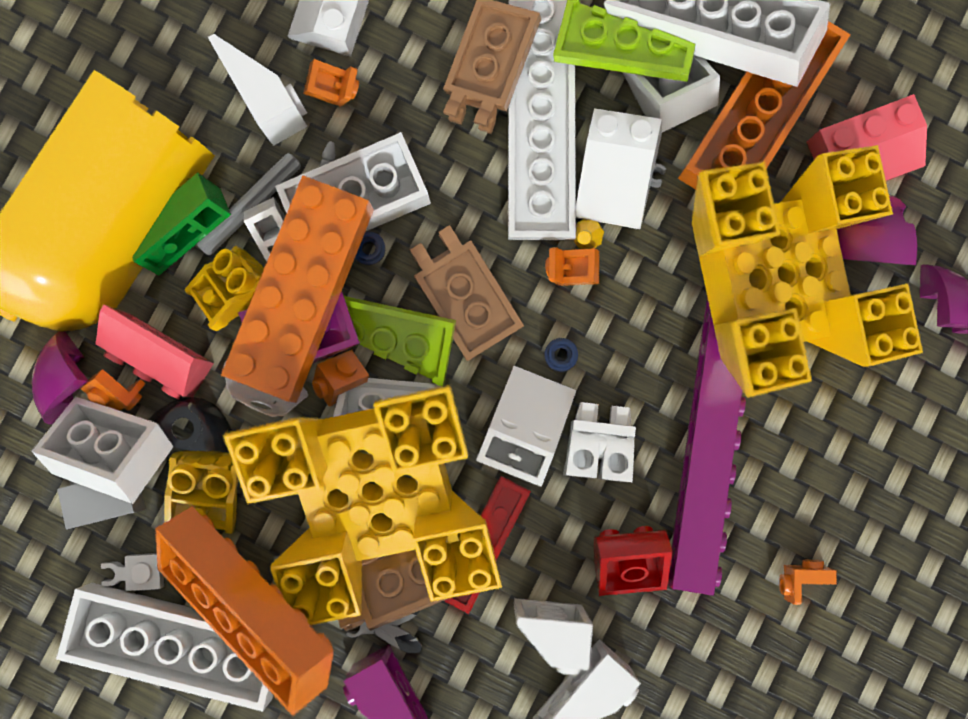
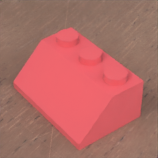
M913 94L820 129L807 141L814 160L823 153L878 145L885 179L888 181L925 166L927 123Z
M103 305L100 310L95 344L106 350L103 355L104 357L119 365H123L124 362L134 367L133 374L148 382L155 379L163 384L161 388L163 392L176 399H180L181 396L194 397L213 366V362L130 313L107 305Z

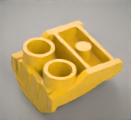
M235 245L231 250L222 249L219 251L213 262L204 265L184 290L195 299L209 320L208 326L210 329L218 331L238 317V312L248 309L264 267L247 251Z
M184 450L174 452L171 455L164 495V523L193 506L202 516L206 515L211 519L215 529L225 530V533L229 534L233 533L236 523L238 475L230 453Z

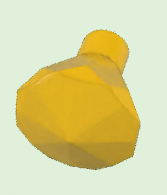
M583 219L576 224V238L573 241L580 249L596 248L602 244L604 230L599 222Z

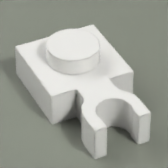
M157 553L125 556V565L119 562H105L101 564V569L111 568L115 572L114 579L102 581V586H113L121 581H125L126 591L161 589L164 587V576L157 568Z

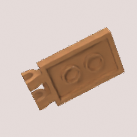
M476 0L443 88L446 94L451 95L443 111L445 115L449 116V121L462 125L466 114V105L479 108L474 123L479 125L478 129L480 131L492 134L496 122L497 109L506 112L508 110L542 19L539 12L494 0Z
M449 225L438 232L440 239L448 250L433 259L430 258L422 243L413 247L410 251L422 270L414 275L416 281L439 317L456 320L453 340L466 361H469L524 325L472 241L470 240L462 245Z
M416 550L362 560L361 615L339 619L338 622L340 628H344L346 632L360 626L364 622H366L368 630L371 631L446 599L430 600Z

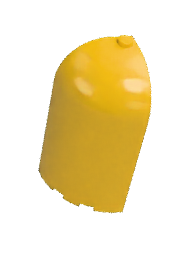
M94 70L0 212V315L14 322L19 317L35 325L58 331L79 330L98 323L100 310L103 305L116 308L141 272L143 267L135 263L132 257L172 194L197 172L203 175L215 155L195 138H187L178 130V125L155 110L152 116L148 114L149 108L135 99L136 96Z

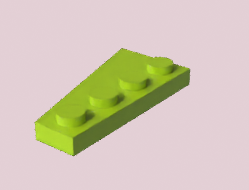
M567 0L553 57L554 62L688 82L695 53V44L656 28L652 31L638 26V22L625 17L624 20L607 14V10L594 5L592 8L581 4L579 0Z
M344 296L360 342L359 345L374 351V355L385 360L388 358L405 366V370L416 375L419 373L431 379L432 383L444 386L456 320Z

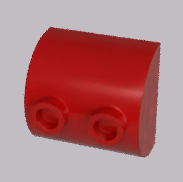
M641 526L636 528L633 533L620 534L618 530L607 529L601 532L599 536H595L594 563L599 596L667 590L672 548L666 531H653V528L650 526Z

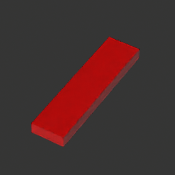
M500 476L480 515L486 521L495 560H497L531 493L530 490L503 476ZM480 592L451 597L444 601L469 614Z

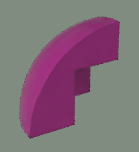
M889 195L893 215L836 229L843 259L916 265L917 236L914 224L907 223L904 219L903 211L906 205L897 197Z
M927 264L921 265L920 298L938 299L937 327H952V333L968 334V279L944 267Z
M65 331L57 332L45 344L37 357L32 374L33 399L40 416L47 424H53L74 399L71 394L88 382V379L76 365L84 358V355Z

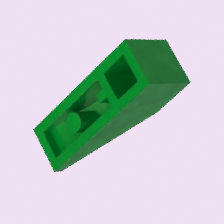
M198 172L172 194L133 255V261L158 276L231 215L221 189Z

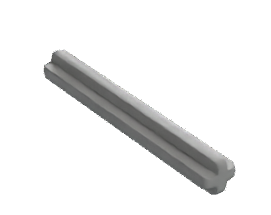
M285 154L229 209L231 215L201 239L197 246L205 254L212 255L244 224V211L267 201L277 191L276 185L287 181L300 169V162L292 154Z

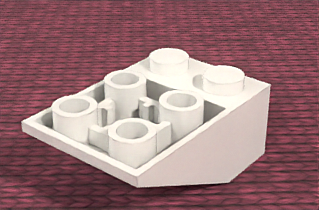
M513 366L476 461L542 487L576 390Z

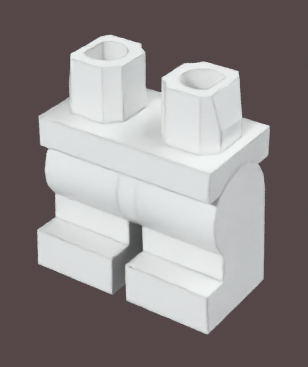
M581 402L576 413V419L571 421L563 475L597 478L598 459H600L598 479L633 482L636 427L631 426L630 408L611 406L609 424L597 422L599 404Z

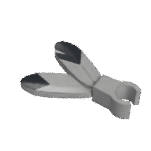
M420 611L371 631L368 630L366 622L360 625L358 631L349 630L346 635L357 637L360 634L375 633L387 643L404 652L418 653L422 650V645L418 638L398 627V625L412 619Z

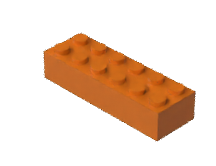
M828 21L827 31L797 87L745 71L678 179L696 190L698 173L702 171L765 162L767 169L851 34Z
M302 175L221 376L287 402L297 403L374 209L369 200Z
M192 506L156 528L157 568L159 572L292 716L327 688L334 652L329 639L324 634L317 633L308 624L305 615L299 609H293L284 600L281 591L276 585H269L263 579L257 566L250 560L246 561L238 553L235 544L229 538H223L215 530V526L208 516H202Z

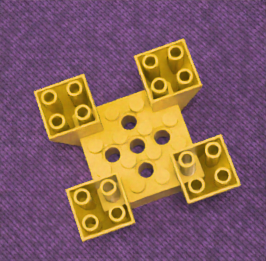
M878 145L818 155L782 201L776 204L773 203L765 162L713 169L698 173L692 227L721 360L747 397L812 381L804 346L806 341L863 367L923 353L909 285L903 284L851 295L836 230L893 215Z
M450 385L374 401V408L325 419L299 417L225 434L224 438L248 504L299 494L309 528L271 564L270 569L275 584L281 591L284 600L293 609H299L305 615L309 625L360 616L362 611V560L416 550L431 601L502 588L486 521L452 491L445 466L446 462L468 458ZM359 450H366L370 454H364ZM403 475H411L413 478H408Z

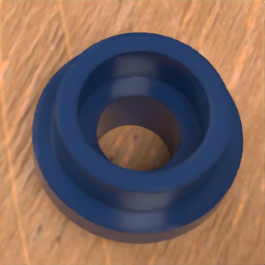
M365 232L355 256L356 260L364 265H374L380 262L386 252L385 242L382 237L374 232ZM367 244L375 245V251L367 255L363 251L364 247Z
M566 338L554 339L545 349V361L555 371H567L578 360L577 347ZM563 349L566 351L567 358L565 361H558L555 358L556 350Z

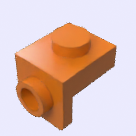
M314 59L310 62L303 94L341 107L351 99H354L359 87V80H356L357 68L350 66L347 70H343Z
M557 247L550 248L549 257L545 263L549 281L561 286L599 284V250L595 248L561 250Z
M349 350L317 364L312 386L316 395L319 398H323L330 407L336 404L338 395L366 383L369 374L353 350Z
M102 369L89 378L88 382L80 389L87 394L91 402L118 411L124 408L129 411L142 398V395L138 392L146 383L139 379L125 389Z
M806 559L802 560V565H784V574H781L779 579L780 592L784 595L786 601L794 605H801L802 584L837 585V572L824 566V561Z

